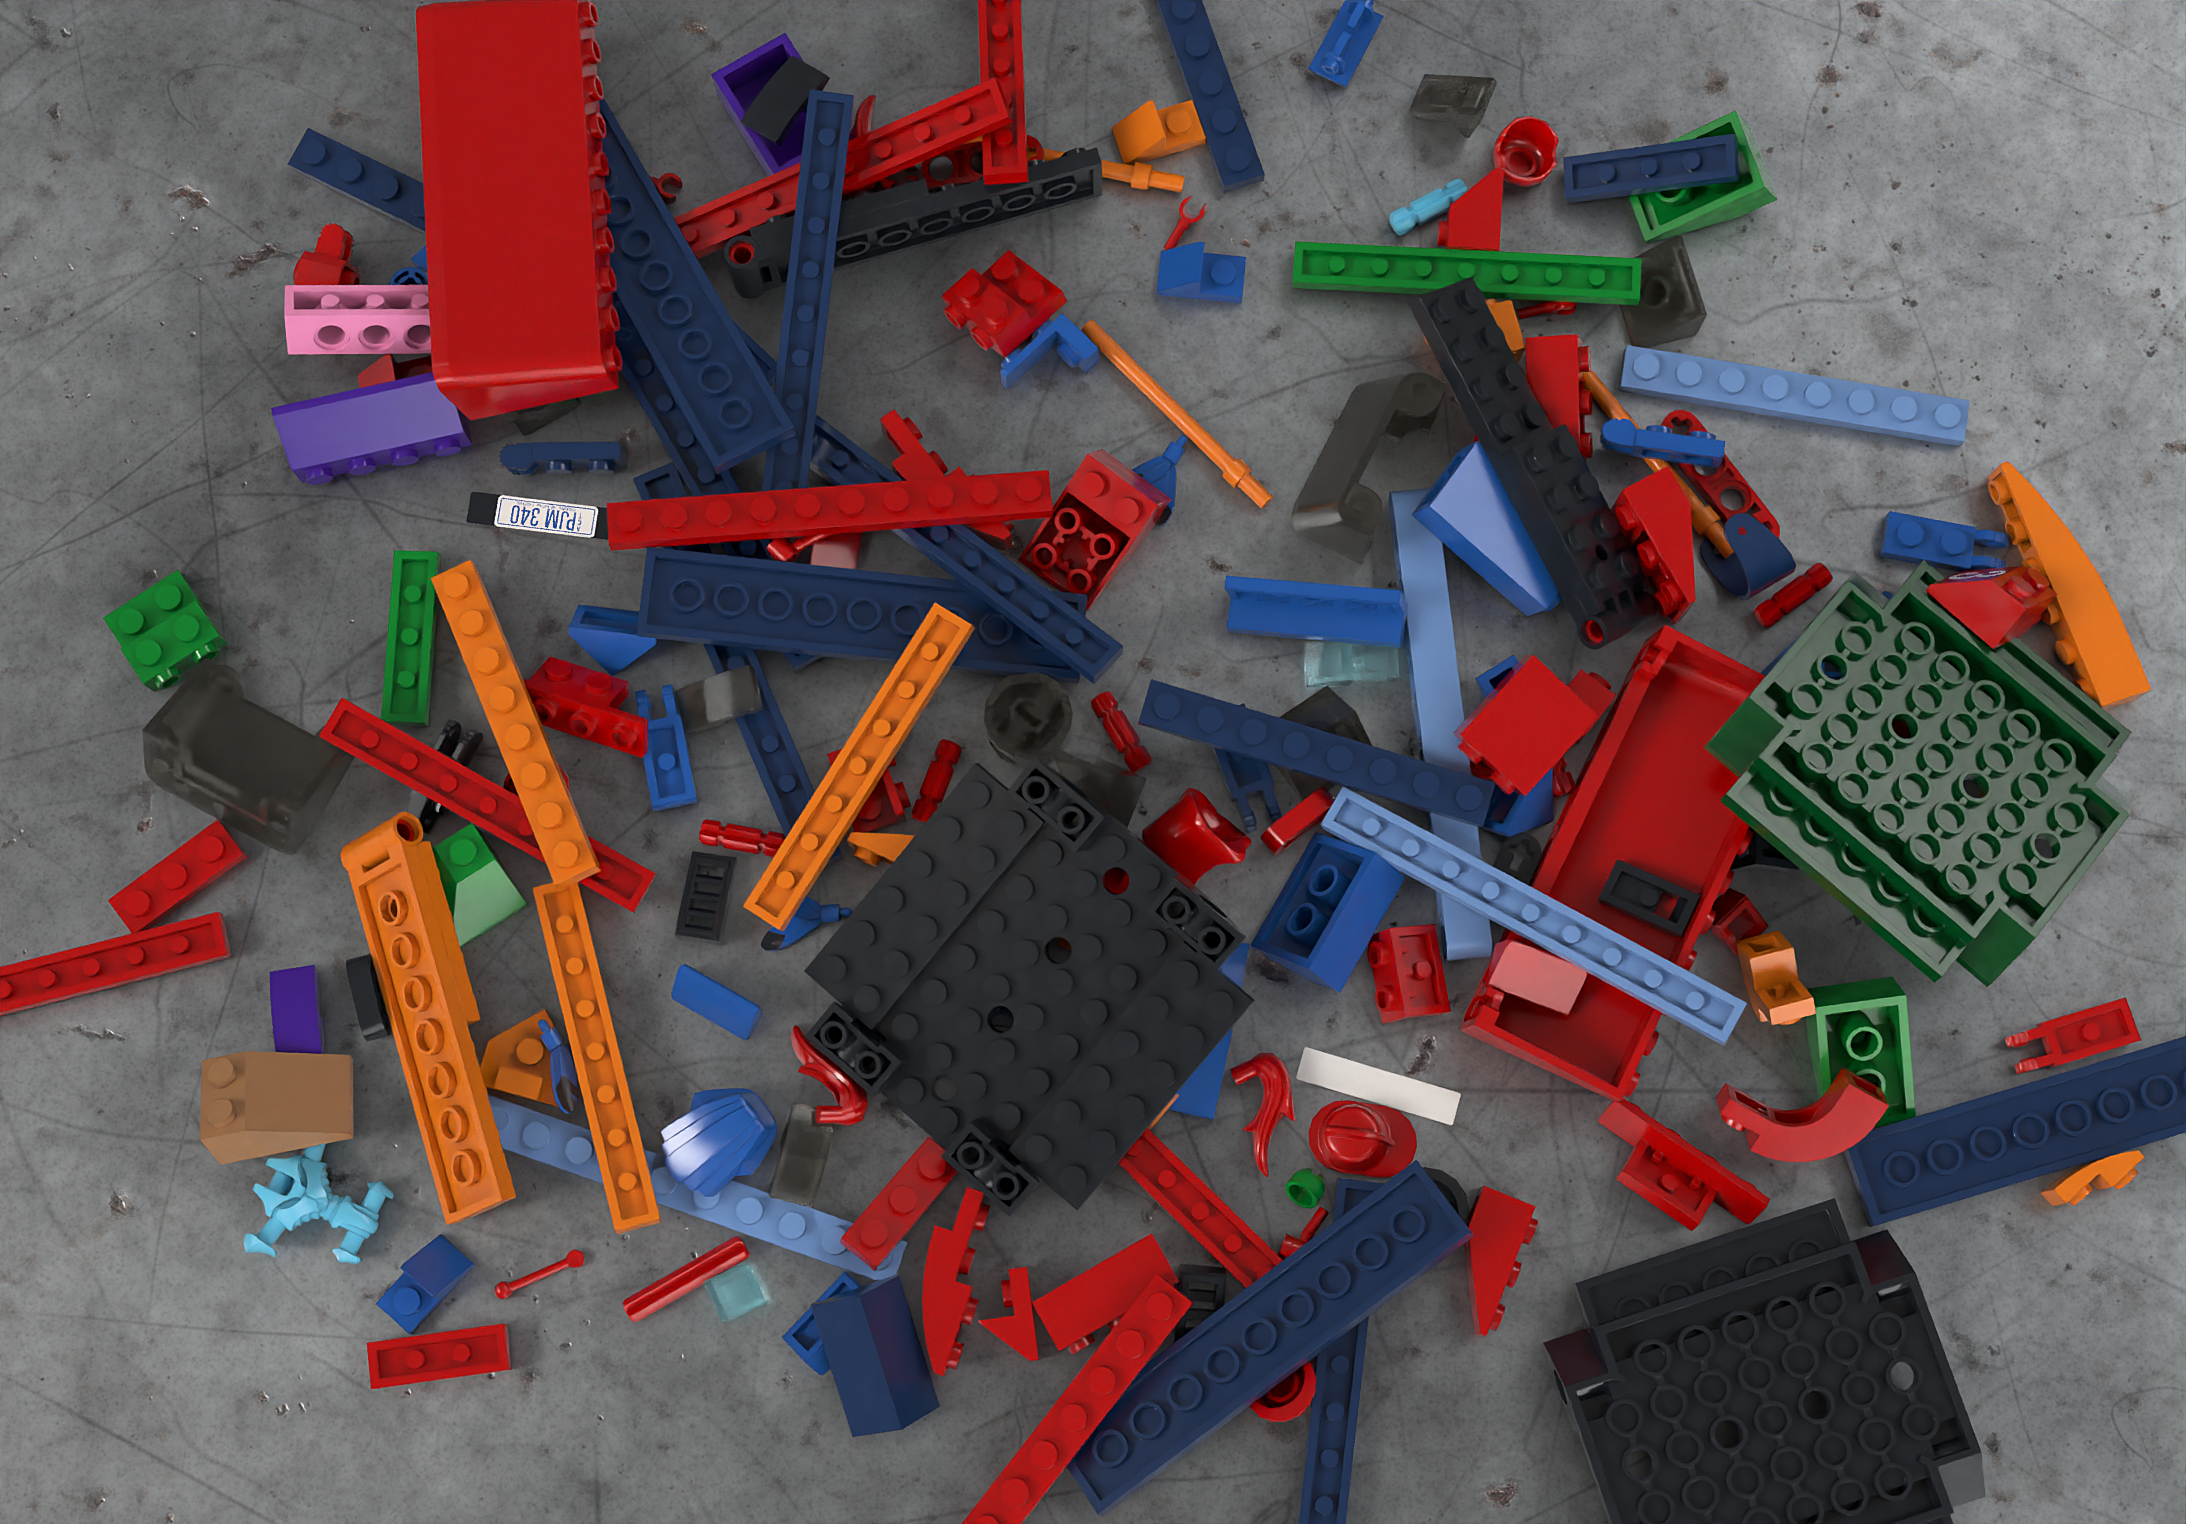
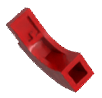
M1845 1068L1841 1069L1829 1089L1820 1099L1800 1109L1782 1110L1770 1107L1726 1082L1716 1096L1720 1114H1722L1721 1118L1738 1131L1744 1132L1747 1128L1745 1134L1751 1151L1767 1158L1785 1162L1816 1161L1832 1157L1847 1150L1862 1140L1874 1128L1889 1107L1881 1088Z

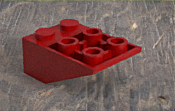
M1104 449L1088 453L1053 505L1052 517L1044 519L1018 560L1059 591L1086 594V611H1088L1143 542L1172 499Z
M1666 466L1623 489L1612 506L1611 511L1617 518L1620 529L1633 553L1637 556L1640 567L1654 592L1652 598L1656 603L1658 612L1663 617L1668 616L1672 624L1676 625L1696 601L1692 517L1689 499L1669 466Z

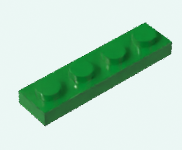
M394 550L381 720L390 725H429L438 595L431 578L440 574L441 555L436 551Z

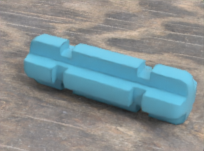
M1455 179L1445 184L1443 190L1441 188L1435 189L1410 202L1408 208L1403 206L1391 212L1389 218L1391 227L1397 235H1404L1413 230L1415 224L1421 226L1448 212L1450 205L1466 193L1468 188L1461 179Z

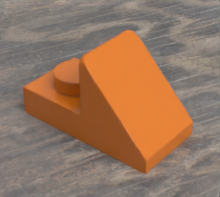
M1150 100L1112 127V134L1123 164L1132 166L1135 165V162L1145 163L1204 145L1206 139L1193 100L1159 110L1156 109L1154 101Z

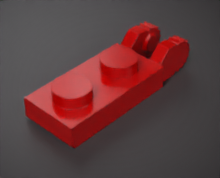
M2126 997L2039 1023L2037 1028L2005 1038L2007 1047L2013 1046L2015 1048L2041 1038L2047 1055L2041 1057H2030L2020 1060L2018 1064L2014 1065L2017 1075L2047 1065H2051L2053 1068L2141 1041Z

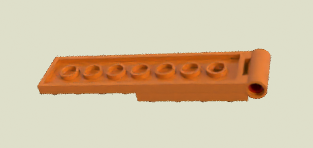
M400 812L344 845L340 857L344 868L349 874L446 1225L463 1222L516 1198V1194L501 1145L500 1134L489 1103L487 1088L476 1057L475 1046L468 1029L469 1025L481 1019L466 970L464 956L461 952L453 924L452 913L441 882L440 871L437 867L430 841L421 842L423 828L420 821L409 812Z

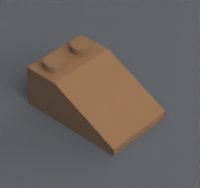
M244 1051L202 1060L200 1141L221 1165L354 1138L353 1058L350 1055Z

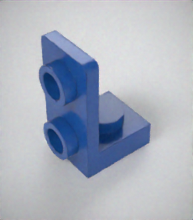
M1062 313L1054 321L1051 319L1046 320L1033 333L1032 338L1034 340L1023 350L1016 348L1003 360L1001 364L1002 370L1000 371L1001 383L1009 389L1055 345H1058L1056 348L1058 354L1069 366L1074 368L1078 365L1087 374L1099 363V348Z

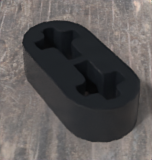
M1523 832L1507 837L1500 847L1492 866L1529 886L1540 861V844L1532 835ZM1520 843H1523L1527 846L1526 854L1531 856V861L1524 859L1517 871L1510 869L1514 854L1508 851L1509 847L1516 848Z
M367 954L346 960V970L356 1014L365 1040L368 1042L391 1035L390 1021L372 956Z

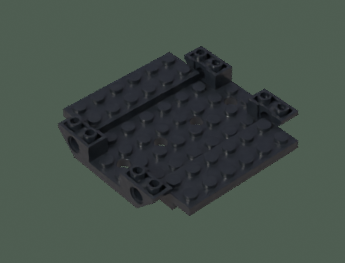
M1035 757L1009 789L979 763H975L804 970L806 974L841 1003L833 1002L805 1037L871 1096L882 1093L946 1149L941 1157L1009 1217L1016 1212L1041 1182L1039 1178L1073 1208L1078 1210L1254 1003L1255 1000L1226 976L1221 968L1246 936L1215 902L1079 786ZM1114 867L1122 868L1129 876V886L1121 894L1111 892L1106 885V875ZM1055 937L1065 938L1071 945V956L1064 963L1055 962L1049 956L1048 945ZM997 1006L1007 1007L1014 1016V1023L1009 1031H999L991 1022L992 1011ZM939 1075H948L956 1083V1094L950 1100L940 1098L934 1090V1083Z
M1835 1198L1573 1283L1589 1333L1585 1328L1542 1343L1572 1432H1578L1607 1515L1608 1521L1603 1522L1604 1524H1954L1950 1515L1954 1513L1953 1507L1985 1497L1982 1452L1914 1269L1887 1229L1850 1241ZM1899 1362L1909 1365L1914 1374L1913 1383L1905 1390L1898 1389L1891 1381V1370ZM1812 1391L1822 1394L1827 1404L1825 1413L1818 1419L1809 1417L1803 1409V1400ZM1724 1420L1733 1422L1739 1430V1439L1730 1448L1722 1447L1715 1438L1716 1427ZM1637 1449L1644 1450L1651 1458V1469L1643 1477L1633 1476L1627 1468L1628 1456Z

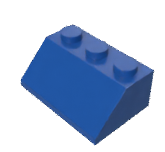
M1315 832L1250 946L1305 979L1340 993L1403 883L1405 876L1374 851Z

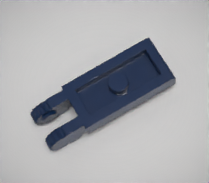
M619 442L516 443V445L511 443V445L506 444V447H502L503 449L499 455V461L503 463L502 465L509 472H512L514 475L522 474L524 476H532L540 467H545V472L550 474L572 473V467H589V472L594 474L615 473V467H627V451Z
M1244 703L1239 705L1246 708ZM1212 747L1231 801L1236 802L1237 810L1246 832L1250 833L1257 830V821L1247 800V797L1257 793H1262L1265 810L1272 823L1274 824L1279 820L1282 814L1273 791L1275 784L1267 763Z

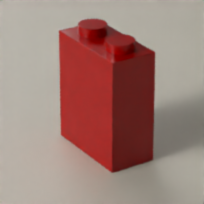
M1525 655L1453 734L1461 741L1457 746L1458 750L1475 765L1482 760L1494 772L1489 778L1504 793L1510 795L1515 791L1519 795L1526 796L1599 716L1535 655Z

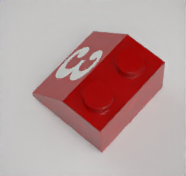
M2025 566L1965 570L1931 584L1926 590L1928 594L1993 649L2013 640L2015 637L2024 635L2058 595L2049 587L2050 583L2043 574L2032 568L2027 569Z

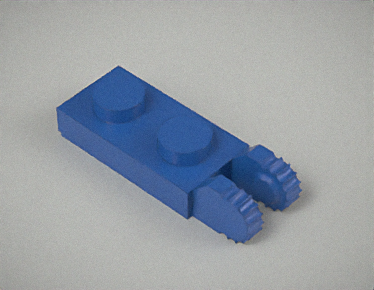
M1611 418L1609 421L1606 420L1603 428H1601L1602 433L1600 435V443H1602V448L1604 447L1606 451L1711 468L1720 467L1726 442L1716 440V435L1703 431L1690 432V436L1672 434L1671 428L1660 425H1648L1646 430L1636 429L1630 420H1617V418Z
M1890 511L1886 515L1880 556L1920 564L1924 560L1931 567L1957 572L2006 567L2005 561L1984 555L1972 556L1974 545L1993 549L2006 548L2009 546L2010 536L1992 530H1976V527Z
M673 684L662 686V700L666 707L667 717L652 720L651 701L646 690L635 691L638 714L648 721V752L644 755L643 760L654 811L698 803L683 718L679 714Z

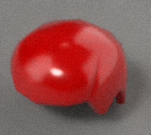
M1534 116L1515 118L1501 131L1495 141L1493 148L1495 168H1504L1503 179L1510 184L1523 188L1539 185L1552 173V169L1557 164L1556 148L1559 138L1544 120Z

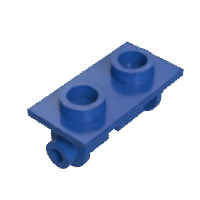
M1373 0L1344 1L1308 70L1345 88L1347 87L1384 18L1383 15L1375 12L1372 8Z

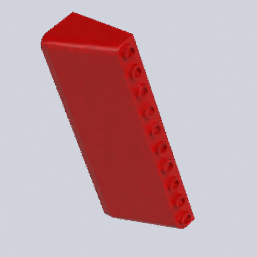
M470 0L431 3L419 6L416 10L432 371L440 392L469 420L481 419L619 388L618 371L622 370V358L616 346L615 331L619 330L620 323L618 313L613 306L612 292L617 290L615 273L610 266V253L614 252V240L607 223V215L611 214L612 205L609 194L605 189L604 176L609 175V165L602 149V138L606 137L607 132L605 121L600 113L599 101L604 99V90L601 80L597 75V64L601 63V51L595 39L594 27L599 25V17L596 6L591 0Z
M1664 625L1648 637L1639 649L1578 775L1575 789L1570 792L1544 846L1540 861L1529 886L1689 971L1697 956V951L1692 948L1698 935H1705L1715 918L1716 911L1711 909L1717 895H1723L1733 880L1734 871L1730 870L1736 854L1741 856L1745 852L1753 836V832L1748 830L1749 825L1720 801L1739 777L1703 747L1765 675L1667 625ZM1617 859L1701 896L1682 938L1666 934L1599 903L1598 898ZM1663 894L1654 914L1669 920L1678 900ZM1505 928L1499 942L1513 940L1557 956ZM1491 957L1465 1011L1459 1030L1615 1102L1621 1101L1623 1096L1629 1097L1633 1093L1640 1078V1073L1636 1071V1068L1642 1056H1649L1659 1038V1032L1655 1031L1661 1015L1667 1016L1666 1014L1587 973V977L1569 1014L1563 1015L1502 993L1490 986L1485 987L1492 960Z

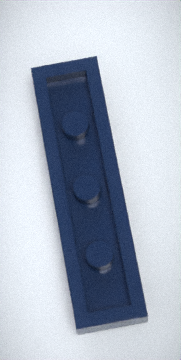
M1734 134L1563 157L1564 193L1568 203L1739 181L1738 144Z

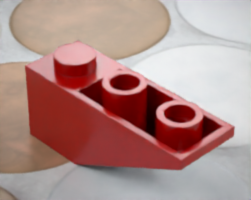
M1578 334L1525 337L1526 380L1538 403L1544 409L1552 428L1554 429L1566 424L1586 462V459L1593 457L1592 433L1585 432V415H1592L1591 389H1585L1584 372H1591L1590 346H1584V341Z
M1482 1186L1478 1189L1469 1212L1467 1224L1474 1237L1464 1243L1474 1334L1480 1337L1487 1336L1489 1329L1494 1331L1498 1329L1506 1308L1505 1305L1499 1303L1505 1286L1513 1288L1521 1270L1522 1262L1516 1260L1522 1243L1530 1244L1538 1224V1220L1532 1218L1536 1206L1487 1186Z

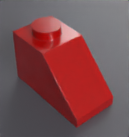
M1504 168L1493 169L1450 205L1446 220H1439L1437 246H1444V249L1500 250Z

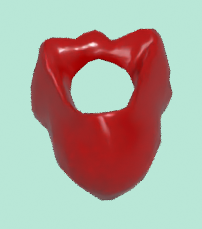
M1187 788L1175 804L1142 830L1143 842L1194 885L1205 873L1216 866L1241 863L1245 858L1246 850L1252 842L1248 835L1238 829L1227 818L1217 813L1216 808L1204 793L1194 788Z

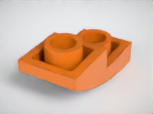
M2138 1150L2093 1160L2067 1172L2040 1193L2052 1206L2068 1202L2073 1206L2092 1191L2093 1188L2089 1182L2097 1190L2113 1186L2119 1190L2127 1185L2138 1174L2134 1167L2145 1157Z

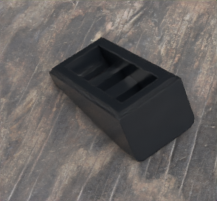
M692 851L676 924L675 936L677 939L722 946L737 863L736 857ZM700 866L723 868V877L699 874ZM697 883L721 886L720 892L718 894L697 891ZM694 900L717 903L716 910L693 907ZM691 917L713 919L712 927L690 924Z
M1180 1264L1178 1290L1192 1301L1213 1302V1309L1190 1308L1175 1327L1174 1343L1194 1328L1186 1327V1319L1204 1321L1224 1306L1227 1280L1225 1268ZM1189 1283H1214V1290L1189 1288Z

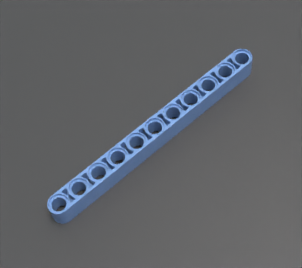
M1431 488L1389 492V513L1398 588L1401 590L1408 605L1404 637L1419 760L1471 776L1469 759L1458 750L1457 746L1461 741L1453 734L1464 722L1442 541L1411 515ZM1426 812L1428 832L1482 860L1478 827ZM1436 891L1445 961L1491 957L1492 939L1489 919Z

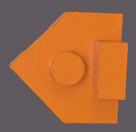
M544 1009L488 1040L480 1071L486 1088L559 1108L552 1089L551 1052H549L540 1038L543 1032L538 1026V1022L546 1020L551 1029L556 1026L548 1011Z

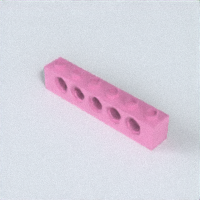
M285 285L284 317L288 355L431 353L428 285Z

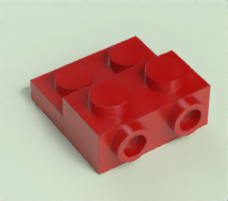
M1010 250L1001 256L982 275L974 268H971L941 296L947 306L943 312L956 328L961 330L965 326L970 330V335L981 348L986 351L992 348L1004 358L1067 302L1061 289Z

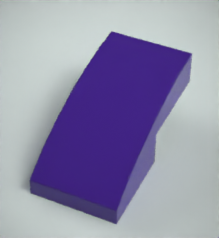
M315 965L271 971L270 1000L275 1051L325 1054L324 1020L319 1012V973Z

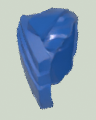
M712 1089L694 1093L690 1111L675 1119L661 1130L664 1139L661 1147L666 1156L664 1163L669 1174L678 1183L683 1182L691 1191L698 1190L705 1197H714L735 1176L751 1175L758 1168L775 1141L777 1123L762 1099L750 1089Z

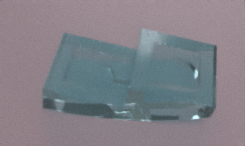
M1330 641L1304 643L1306 687L1350 686L1353 682L1397 681L1400 677L1397 647Z

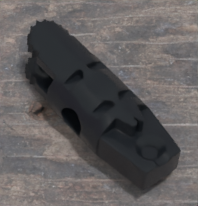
M449 719L433 749L468 768L484 735L472 729L467 731L451 757L457 741L460 739L462 729L460 723ZM412 789L408 798L411 801L406 812L417 817L422 825L423 832L428 833L439 814L443 815L447 808Z

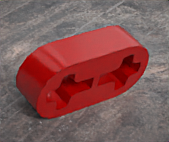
M1325 786L1319 788L1272 824L1261 835L1260 839L1274 856L1280 854L1324 820L1335 801L1334 796Z

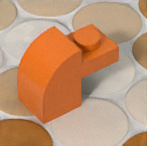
M1780 930L1736 941L1742 976L1751 1005L1760 1022L1769 1021L1771 1025H1789L1800 1021L1802 1017L1816 1014L1814 999L1798 978L1794 948Z

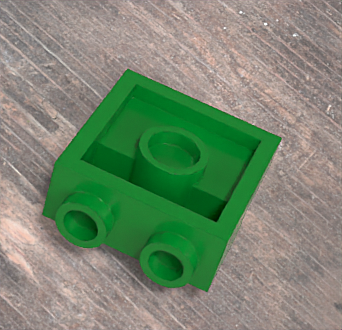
M179 570L171 573L103 617L121 645V651L141 682L153 692L157 689L164 690L172 687L182 679V673L196 664L204 665L209 663L219 655V649L228 644Z

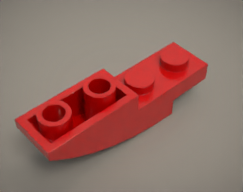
M895 409L880 418L883 433L901 455L891 462L893 473L901 479L907 481L967 476L960 466L947 476L944 475L948 472L945 463L934 450L927 453L919 442L923 436L909 417L902 420ZM1011 521L962 524L992 547L1006 551L1013 546L1010 531L1014 527Z
M969 1187L966 1188L953 1230L934 1226L924 1270L922 1308L926 1345L933 1371L941 1376L946 1375L948 1368L957 1369L965 1344L957 1341L963 1323L971 1326L979 1299L971 1297L974 1290L972 1286L957 1281L960 1273L967 1276L969 1274L976 1253V1249L969 1247L974 1229L983 1231L991 1205L983 1203L985 1195L981 1191Z

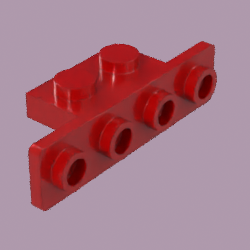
M551 656L529 680L523 679L543 726L638 757H644L648 752L647 719L618 710L619 706L629 696V681Z
M1624 1098L1621 1101H1612L1598 1119L1600 1124L1634 1146L1616 1179L1691 1231L1701 1223L1712 1201L1746 1224L1753 1222L1770 1202V1199L1758 1191L1753 1184L1742 1180L1720 1165L1715 1158L1704 1154L1682 1139L1677 1132L1666 1128L1643 1112L1638 1105L1628 1102Z

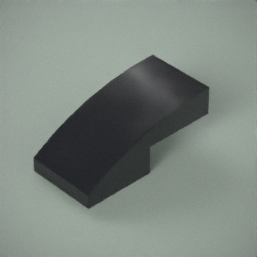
M791 56L758 94L742 118L741 123L748 129L781 147L801 112L807 114L809 90L823 91L830 78L795 56Z

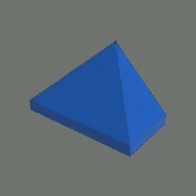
M578 604L569 625V635L611 676H614L655 646L658 641L657 638L637 636L638 611Z
M1552 768L1526 796L1519 795L1515 791L1507 795L1495 785L1484 826L1481 828L1511 837L1552 822Z

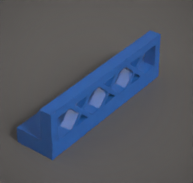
M1226 576L1224 589L1231 598L1227 629L1230 633L1402 648L1408 605L1401 590Z

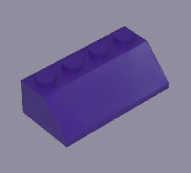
M433 372L271 408L272 416L291 470L302 483L307 482L311 485L330 482L333 480V476L349 472L352 475L369 474L376 470V466L389 463L397 466L410 465L419 460L418 457L434 453L437 456H450L459 453L461 447L472 445L467 417L440 392Z

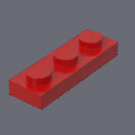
M217 819L111 897L108 902L131 933L148 930L248 856L223 822Z
M930 1137L926 1138L841 1237L840 1243L874 1271L877 1270L959 1173L941 1157L946 1150Z
M505 1323L367 1343L371 1389L512 1370L508 1324Z

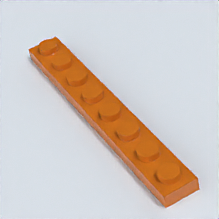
M470 559L432 577V583L555 886L562 890L602 871L477 566Z
M933 604L744 903V908L784 932L973 633L975 627L939 604Z
M554 882L533 887L616 1234H621L661 1223L659 1208L579 883L576 882L562 890L557 888Z

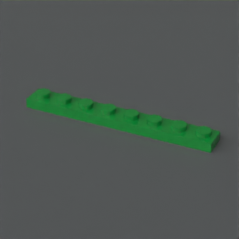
M1295 241L1292 286L1293 288L1424 295L1473 277L1484 298L1638 305L1640 300L1642 258Z

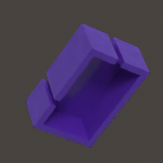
M786 33L711 74L717 96L767 176L801 162L807 114L801 112L781 147L745 127L741 120L764 86L791 56L802 60Z

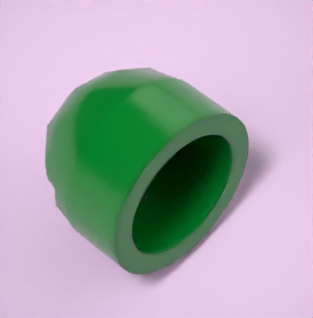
M1311 1168L1300 1169L1292 1175L1285 1185L1286 1194L1298 1206L1307 1209L1314 1208L1325 1192L1324 1178L1321 1174L1317 1176L1313 1174Z

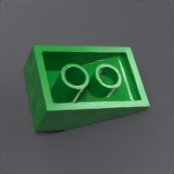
M1736 110L1670 142L1734 134L1738 144L1739 181L1628 195L1646 243H1652L1736 219L1778 200L1750 125Z
M1893 977L1807 988L1814 999L1816 1014L1806 1016L1805 1021L1818 1099L1829 1089L1841 1069L1845 1068L1883 1090L1889 1107L1874 1127L1887 1126L1916 1117L1907 996Z

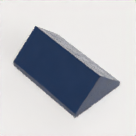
M898 1274L810 1304L852 1437L902 1430L940 1407Z

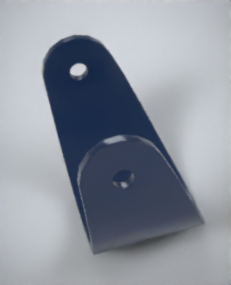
M1736 514L1728 519L1725 524L1724 535L1734 551V554L1729 558L1725 559L1721 553L1715 554V546L1708 537L1700 545L1701 558L1710 572L1731 595L1740 600L1750 599L1795 572L1796 563L1792 554L1780 539L1749 514ZM1740 527L1746 530L1745 535L1739 534L1738 529Z

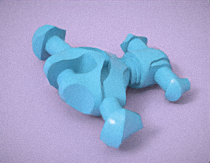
M326 1144L307 1147L303 1155L296 1154L288 1159L268 1158L265 1165L276 1172L267 1188L255 1183L252 1190L264 1202L266 1215L270 1219L257 1235L250 1233L244 1236L243 1245L245 1252L264 1253L276 1258L277 1251L271 1246L285 1228L292 1232L297 1226H301L303 1222H310L311 1219L318 1220L319 1217H324L323 1220L329 1221L331 1228H344L348 1230L340 1247L332 1250L339 1263L357 1265L362 1260L356 1256L362 1242L377 1230L379 1225L377 1222L379 1215L377 1213L386 1197L393 1200L394 1192L387 1188L381 1180L367 1182L369 1191L361 1206L353 1203V1199L348 1195L345 1198H340L337 1194L334 1196L332 1194L333 1190L329 1187L330 1182L327 1179V1163L321 1162Z

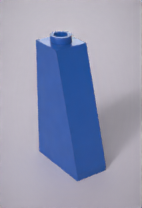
M1479 441L1460 449L1411 515L1526 616L1544 610L1546 612L1551 611L1561 601L1562 597L1485 450Z

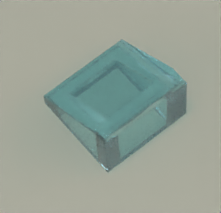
M748 1262L704 1281V1285L723 1324H728L767 1304Z

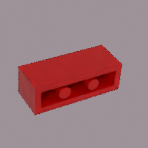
M1151 1233L1038 1298L1032 1304L1058 1351L1060 1352L1068 1348L1071 1355L1096 1342L1091 1333L1105 1325H1108L1112 1331L1156 1273L1160 1274L1173 1286L1178 1284L1179 1280Z

